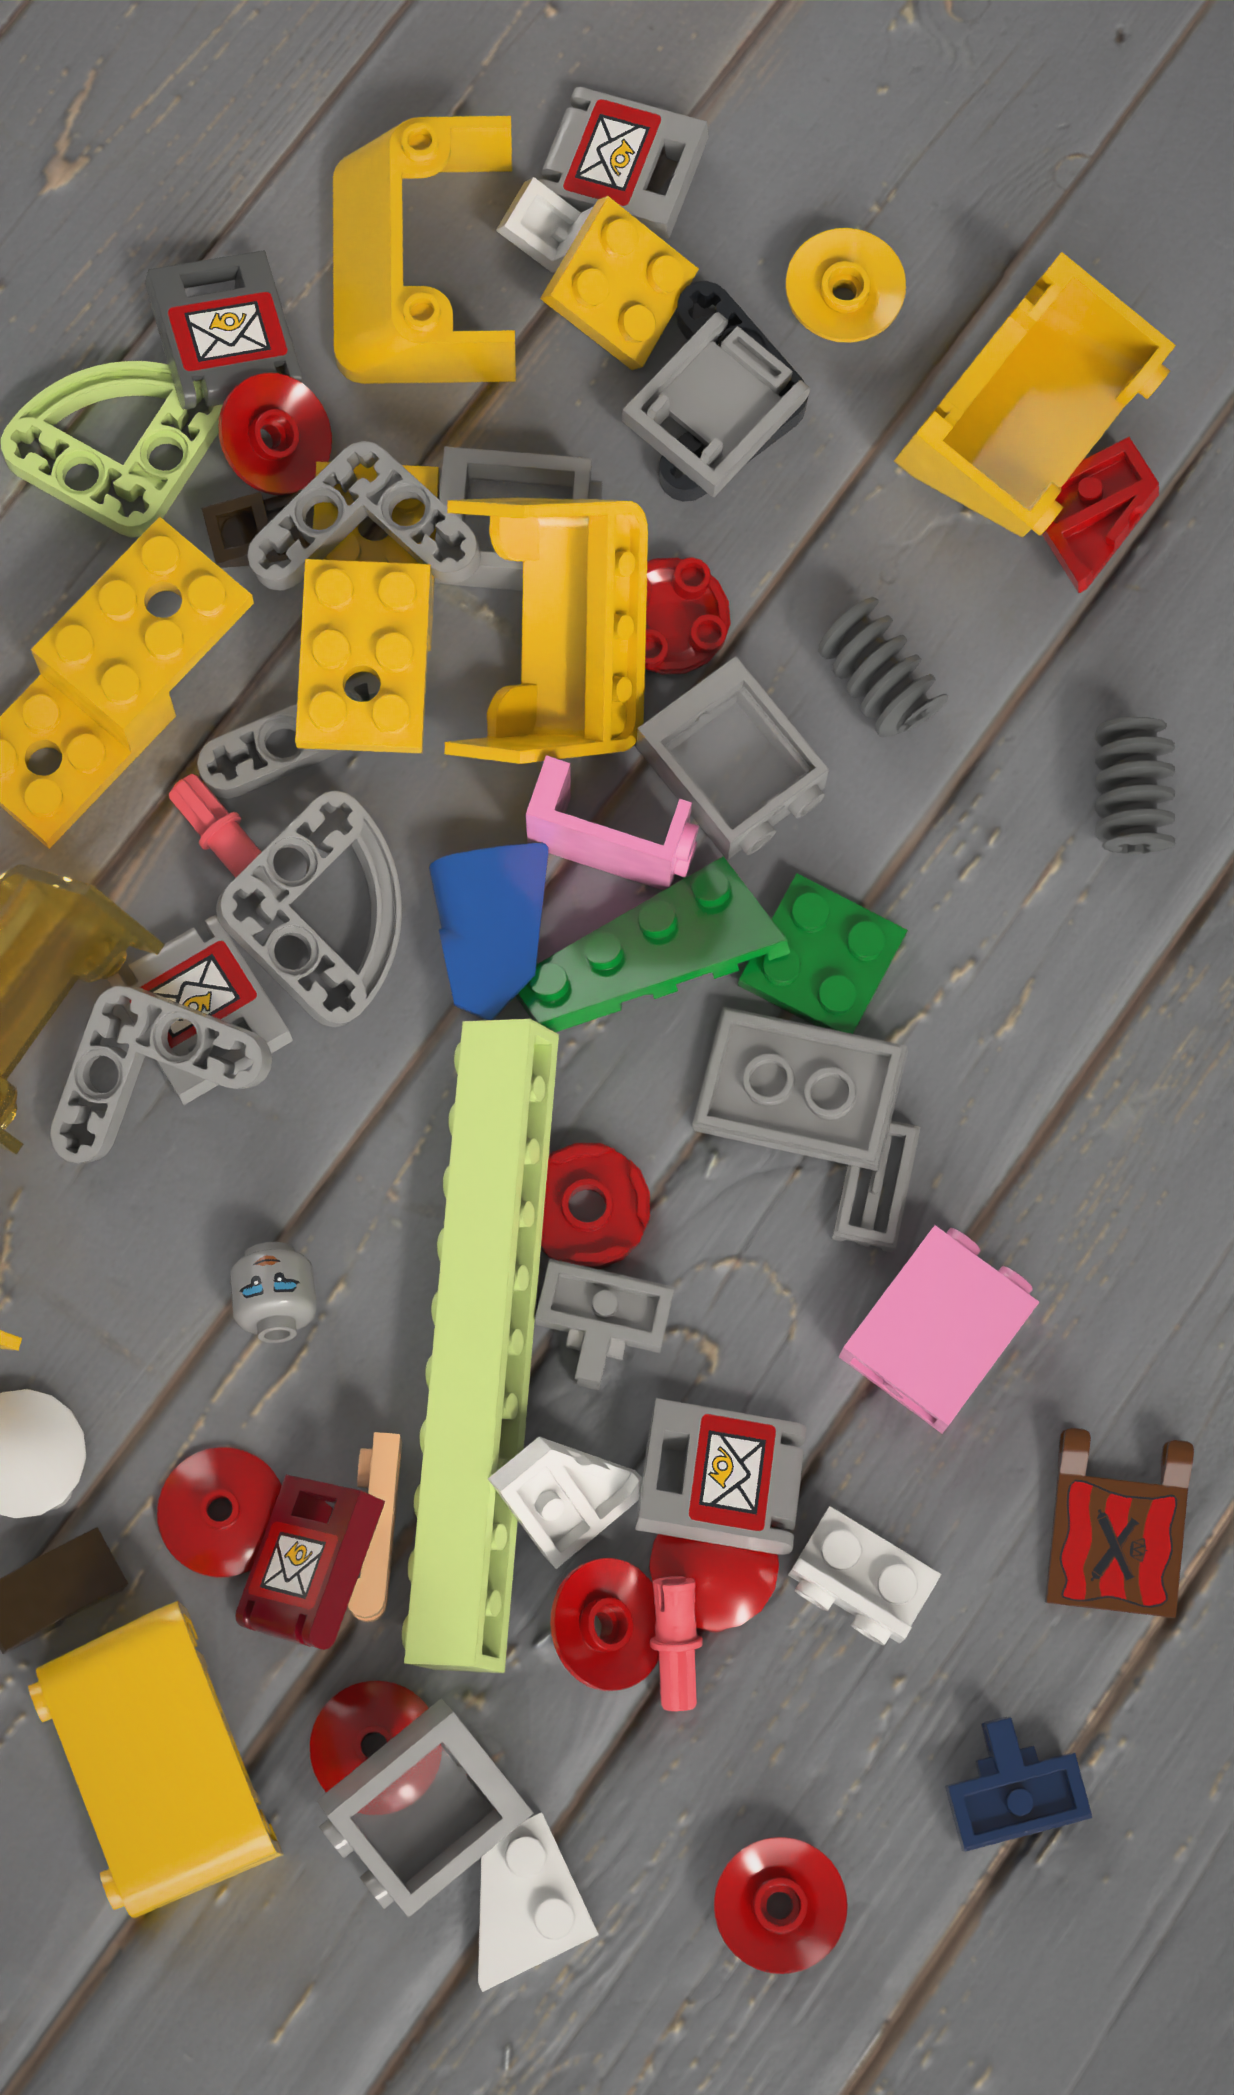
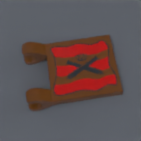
M1078 1428L1063 1430L1059 1440L1058 1477L1045 1603L1176 1618L1188 1487L1194 1457L1193 1445L1188 1441L1173 1440L1166 1442L1162 1447L1161 1485L1085 1476L1090 1450V1433L1085 1429Z

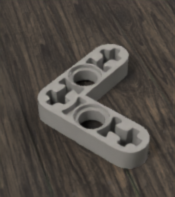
M361 441L345 448L252 540L247 555L249 565L262 585L272 590L290 589L304 579L305 559L323 560L367 516L418 563L431 564L432 575L445 583L455 584L464 582L473 576L479 568L481 552L477 539L469 526L454 513H447V506L386 450L373 442ZM359 464L366 468L374 465L378 476L371 483L365 478L357 481L353 470ZM336 484H340L345 493L349 490L354 501L350 506L347 505L341 493L333 488ZM409 498L421 501L425 505V512L419 522L411 526H400L393 522L392 512L400 501ZM328 502L337 506V519L327 529L316 530L306 525V514L315 504ZM296 526L303 539L311 544L308 548L304 549L299 539L295 542L289 531L292 527ZM435 528L439 536L450 546L455 547L461 543L460 547L464 554L461 560L456 562L453 558L448 557L442 561L443 557L436 542L429 537ZM273 549L280 554L286 552L290 563L283 569L276 564L270 566L266 555Z
M132 986L108 988L98 997L94 1004L55 1113L50 1132L52 1146L60 1157L75 1163L100 1160L108 1154L116 1139L145 1055L221 1086L233 1089H246L260 1084L270 1072L272 1064L270 1047L262 1037L254 1032L142 988ZM131 999L130 1010L138 1015L135 1025H124L117 1040V1043L129 1044L128 1052L119 1047L101 1046L102 1036L104 1038L117 1037L121 1019L113 1015L115 1005H126ZM179 1019H186L191 1022L196 1028L198 1036L197 1044L193 1051L184 1056L175 1053L169 1046L167 1039L168 1030ZM215 1030L219 1032V1036L216 1039ZM246 1044L245 1056L253 1060L251 1070H239L235 1076L233 1075L235 1070L233 1062L219 1056L208 1055L214 1045L223 1049H241ZM102 1056L112 1059L117 1065L119 1072L117 1084L106 1093L95 1089L89 1076L90 1067L93 1062ZM206 1058H207V1066L203 1065V1062H204V1060H205ZM83 1097L89 1102L107 1103L106 1112L103 1110L91 1112L87 1130L95 1134L93 1144H84L78 1149L79 1138L70 1133L73 1124L85 1123L92 1107L90 1105H80V1098Z

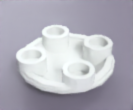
M29 1389L0 1393V1515L17 1519L39 1516L49 1510L62 1507L71 1498L72 1491L79 1483L86 1461L84 1432L76 1416L52 1395Z

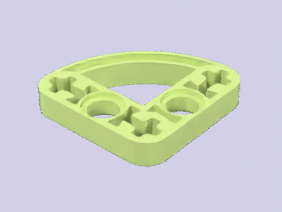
M123 361L97 365L58 380L26 403L4 429L1 437V450L9 469L18 477L119 534L131 538L140 537L159 517L164 518L218 435L219 416L223 404L210 406V413L208 415L198 412L188 425L190 438L195 440L190 441L181 432L189 416L187 409L183 410L180 406L168 364L148 361ZM202 380L193 381L197 397L196 405L204 398L200 386ZM124 396H151L166 399L124 465L54 427L55 424L71 413L99 401ZM35 438H39L42 452L55 460L51 475H48L51 470L45 458L30 452L22 459L17 444L20 441L25 444H31ZM162 444L177 446L183 452L181 462L171 470L162 471L155 469L149 463V456L157 446ZM78 464L91 465L99 472L97 482L91 488L84 491L71 489L65 484L67 472ZM113 479H115L113 486L116 495L129 502H134L138 496L143 497L145 509L147 510L144 514L139 511H133L129 517L124 516L121 502L108 494Z

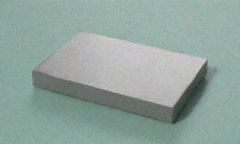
M722 1007L692 1127L694 1131L879 1171L908 1054L907 1046Z

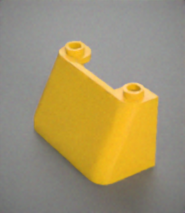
M1061 252L893 462L913 478L1021 538L1031 529L1040 536L1063 509V506L1055 500L1062 490L1061 487L1133 397L1139 393L1145 399H1148L1170 372L1162 363L1176 345Z
M178 1600L153 1610L37 1667L36 1675L38 1681L28 1685L31 1699L41 1721L45 1722L52 1719L109 1866V1869L100 1872L101 1882L113 1910L125 1906L132 1918L141 1916L284 1855L272 1824H268L263 1810H259L257 1807L262 1803L257 1791L252 1786L207 1671L208 1666L204 1655L196 1650V1647H198L196 1640H199L187 1608Z

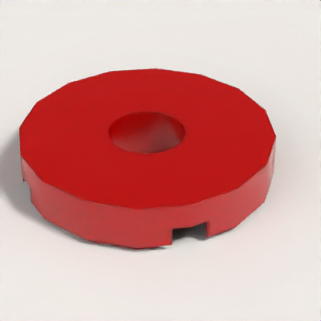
M573 1143L553 1151L548 1158L541 1250L550 1259L597 1270L622 1261L640 1244L650 1220V1191L641 1170L623 1154L602 1143ZM592 1190L599 1193L606 1204L604 1214L593 1222L577 1220L571 1214L568 1206L571 1198L577 1192Z

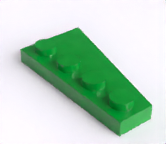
M722 856L536 964L535 976L516 997L532 1020L556 1033L621 1011L622 1002L643 995H653L654 999L677 992L676 984L711 972L714 979L739 971L738 963L767 954L770 961L790 954V949L786 937L725 857Z

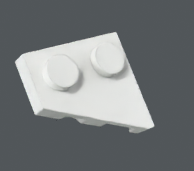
M542 1437L536 1438L488 1478L537 1548L555 1569L560 1567L634 1505L640 1498L642 1477L633 1469Z
M542 1812L525 1820L481 1857L478 1984L482 1992L599 1935Z

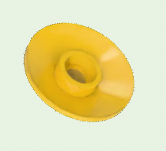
M836 228L816 234L799 247L789 263L785 288L787 300L793 314L809 331L835 342H858L881 333L896 319L906 294V277L899 257L882 239L859 229ZM839 288H847L854 293L855 297L852 300H841L836 298L833 292Z

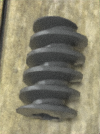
M871 597L850 608L834 622L823 636L818 652L825 659L836 658L833 663L834 674L840 679L850 678L847 683V692L854 698L865 697L861 703L862 713L868 718L880 716L875 723V731L882 737H889L911 730L929 719L947 702L948 695L942 694L931 699L927 698L925 694L936 680L932 674H928L918 679H913L911 674L922 659L917 654L902 660L897 657L907 639L904 635H899L889 640L884 639L883 634L890 627L893 620L889 615L871 621L868 616L879 602L877 598Z
M1124 717L1105 721L1097 727L1095 740L1102 748L1096 753L1095 763L1102 772L1097 774L1095 787L1103 795L1097 798L1095 811L1103 819L1097 822L1095 835L1100 841L1104 842L1102 847L1105 850L1137 855L1169 849L1175 845V838L1173 836L1157 833V827L1166 826L1175 821V814L1173 812L1157 809L1158 803L1173 800L1175 797L1174 789L1157 785V780L1173 776L1175 773V766L1170 763L1157 761V756L1171 753L1175 749V743L1172 740L1157 737V732L1166 729L1167 726L1161 719Z

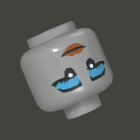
M265 1242L248 1248L244 1252V1257L240 1258L231 1268L230 1285L233 1318L243 1330L258 1334L259 1340L267 1343H280L291 1340L297 1335L298 1329L305 1327L315 1317L317 1304L313 1267L311 1262L303 1254L295 1252L291 1245L282 1242Z

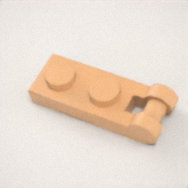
M374 1432L372 1449H360L357 1487L369 1488L368 1494L385 1501L361 1568L360 1578L357 1579L348 1604V1608L353 1616L363 1622H374L381 1618L386 1612L388 1605L402 1454L400 1434Z

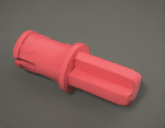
M190 774L174 785L169 792L170 801L201 837L198 842L203 850L211 849L236 878L261 853L252 839L239 825L241 822L240 815L237 812L229 813L198 775Z
M683 1576L663 1577L653 1581L656 1636L651 1638L650 1647L659 1651L661 1705L664 1710L676 1712L694 1709L697 1704L695 1649L703 1645V1638L697 1635L695 1579H685Z

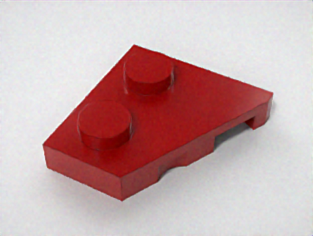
M1130 437L1082 460L1061 487L1062 490L1055 499L1063 506V509L1042 533L1078 593L1088 589L1159 496V482Z

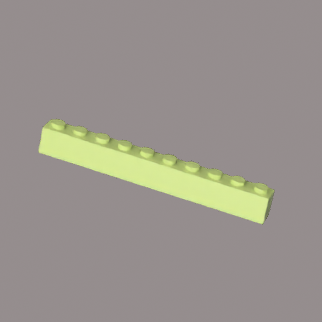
M532 1019L463 1021L461 1042L457 1045L454 1055V1064L458 1076L455 1104L451 1107L449 1113V1130L452 1135L450 1164L446 1168L443 1177V1191L446 1197L444 1228L441 1230L437 1241V1252L441 1262L438 1292L434 1295L431 1306L432 1319L435 1325L432 1355L428 1359L425 1372L429 1394L427 1416L420 1430V1447L423 1452L421 1482L414 1495V1512L417 1517L415 1548L408 1560V1577L411 1582L409 1614L406 1616L402 1626V1643L405 1648L404 1663L433 1670L505 1673L518 1520L488 1478L524 1449L559 1034Z

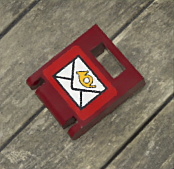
M286 1474L236 1609L235 1617L237 1623L246 1629L258 1631L276 1638L318 1649H329L337 1638L385 1501L361 1490ZM326 1502L335 1503L334 1509Z

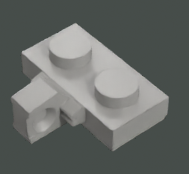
M549 1259L536 1313L535 1325L569 1333L566 1348L581 1351L574 1385L599 1390L607 1357L622 1360L625 1346L657 1353L661 1352L675 1287Z

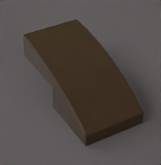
M303 489L292 494L279 495L265 500L261 492H256L202 507L215 563L220 568L250 566L247 554L252 540ZM314 506L309 509L305 519L306 525L312 529ZM296 526L289 530L295 542L299 539L304 549L311 545L303 539ZM274 549L266 555L269 563L289 559L286 552L280 554Z
M98 1527L64 1543L0 1578V1650L2 1654L61 1626L67 1618L123 1591L128 1585Z

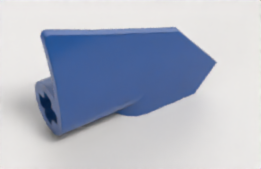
M516 844L455 853L439 858L429 866L441 923L439 934L454 1006L483 1020H494L536 974L549 848L546 844Z

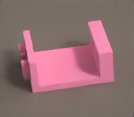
M546 755L526 812L527 843H544L549 848V854L663 891L671 887L675 874L686 878L696 850L697 842L695 840L699 829L698 825L690 823L692 802L679 799L663 846L565 814L571 799L570 763Z
M934 1225L845 1344L839 1358L943 1434L1039 1304V1301L1030 1295V1292L1033 1290L1032 1286L1018 1273L1005 1266H1002L997 1271L979 1258L980 1248L965 1234L954 1228H949L947 1233Z

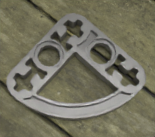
M331 791L317 797L223 890L217 901L216 913L218 921L224 930L313 1019L325 1026L338 1027L346 1025L359 1016L373 1000L386 979L399 942L402 902L395 863L379 828L355 798L344 792ZM322 807L329 813L339 808L347 816L342 822V826L347 831V834L343 835L340 831L334 830L317 846L320 850L327 852V856L323 859L313 842L307 838L325 820L323 813L320 811ZM302 827L307 838L296 833V830ZM350 844L357 854L365 873L371 901L369 940L357 973L289 906ZM281 848H294L303 854L306 859L307 870L302 879L287 881L278 876L274 870L273 859L275 853ZM235 893L243 899L251 894L255 895L261 902L255 911L267 925L276 915L284 922V924L267 936L262 945L254 939V936L258 935L263 928L251 917H247L240 922L232 914L238 906L232 898ZM282 936H296L307 946L308 959L301 969H286L277 961L274 949L276 942ZM322 960L329 969L321 973L319 977L332 988L337 987L341 983L348 988L350 992L344 1000L350 1007L349 1010L346 1011L339 1006L329 1011L323 1005L328 994L316 980L309 985L307 990L298 981L312 973Z

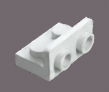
M829 1506L788 1575L799 1582L795 1592L801 1597L826 1611L830 1609L833 1603L855 1616L851 1623L855 1630L874 1642L885 1646L889 1637L899 1644L907 1637L914 1620L942 1574Z

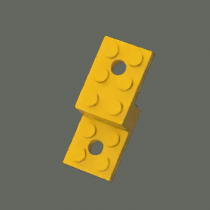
M316 462V476L330 462ZM359 464L353 470L357 481L365 478L371 483L378 476L374 465L366 468ZM402 465L439 499V467ZM336 484L333 487L341 493L347 505L350 506L354 502L349 490L345 493L340 484ZM404 499L394 507L391 516L392 520L400 526L414 525L423 517L425 505L417 499ZM328 502L315 504L313 529L323 530L333 525L338 516L337 506ZM357 526L323 560L305 559L295 737L297 748L423 754L427 653L431 651L435 577L432 575L431 564L418 563L389 535L379 541L367 540L360 535ZM436 528L429 536L434 541L436 539ZM357 672H369L376 676L381 683L379 692L369 701H354L344 691L349 677Z
M161 517L128 548L34 645L31 651L40 675L0 716V807L49 849L176 717L169 692L254 604L253 596L250 592ZM171 591L182 599L179 610L172 616L164 618L152 615L147 610L151 597L158 592ZM53 748L62 754V762L59 768L52 774L36 775L28 769L29 759L37 750Z

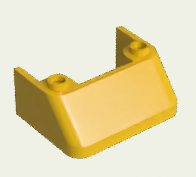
M511 116L410 118L347 155L337 164L333 173L334 354L339 371L347 379L361 384L516 382L515 330L453 331L452 306L448 298L441 291L428 286H403L402 179L428 178L439 172H512Z
M488 498L447 500V513L490 516L489 534L495 552L504 560L523 561L521 684L502 687L493 696L487 710V737L445 742L444 754L522 764L544 761L546 755L556 759L624 752L631 749L637 742L638 727L644 723L648 524L642 508L632 501L599 499Z

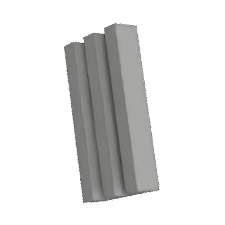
M891 1120L879 1171L872 1170L860 1227L849 1225L860 1167L847 1165L832 1235L833 1240L842 1242L845 1240L857 1242L856 1245L865 1247L872 1245L881 1247L883 1251L894 1253L921 1127ZM892 1136L904 1138L886 1230L883 1233L874 1231L873 1228Z

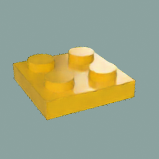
M607 196L597 200L540 299L629 369L635 370L644 366L674 314L680 294L691 284L699 268Z

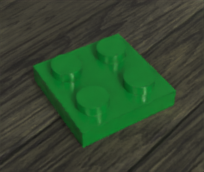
M796 873L772 918L773 922L786 937L790 954L770 961L767 954L750 959L739 978L738 986L814 1026L854 1034L908 930Z

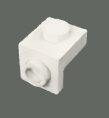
M533 177L524 182L496 231L550 272L554 273L593 207L581 213Z

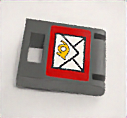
M265 250L148 269L145 286L177 397L183 410L196 407L197 397L193 381L202 380L200 386L207 407L223 404L231 390L251 376L262 373H277L275 367L280 368L281 374L290 376L302 383L300 366ZM235 280V289L187 297L184 289Z

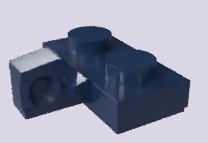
M1002 1717L981 1723L989 1757L976 1760L980 1777L945 1786L961 1849L964 1852L1092 1818L1076 1753L1071 1752L1039 1761L1034 1746L1019 1748L1011 1717Z

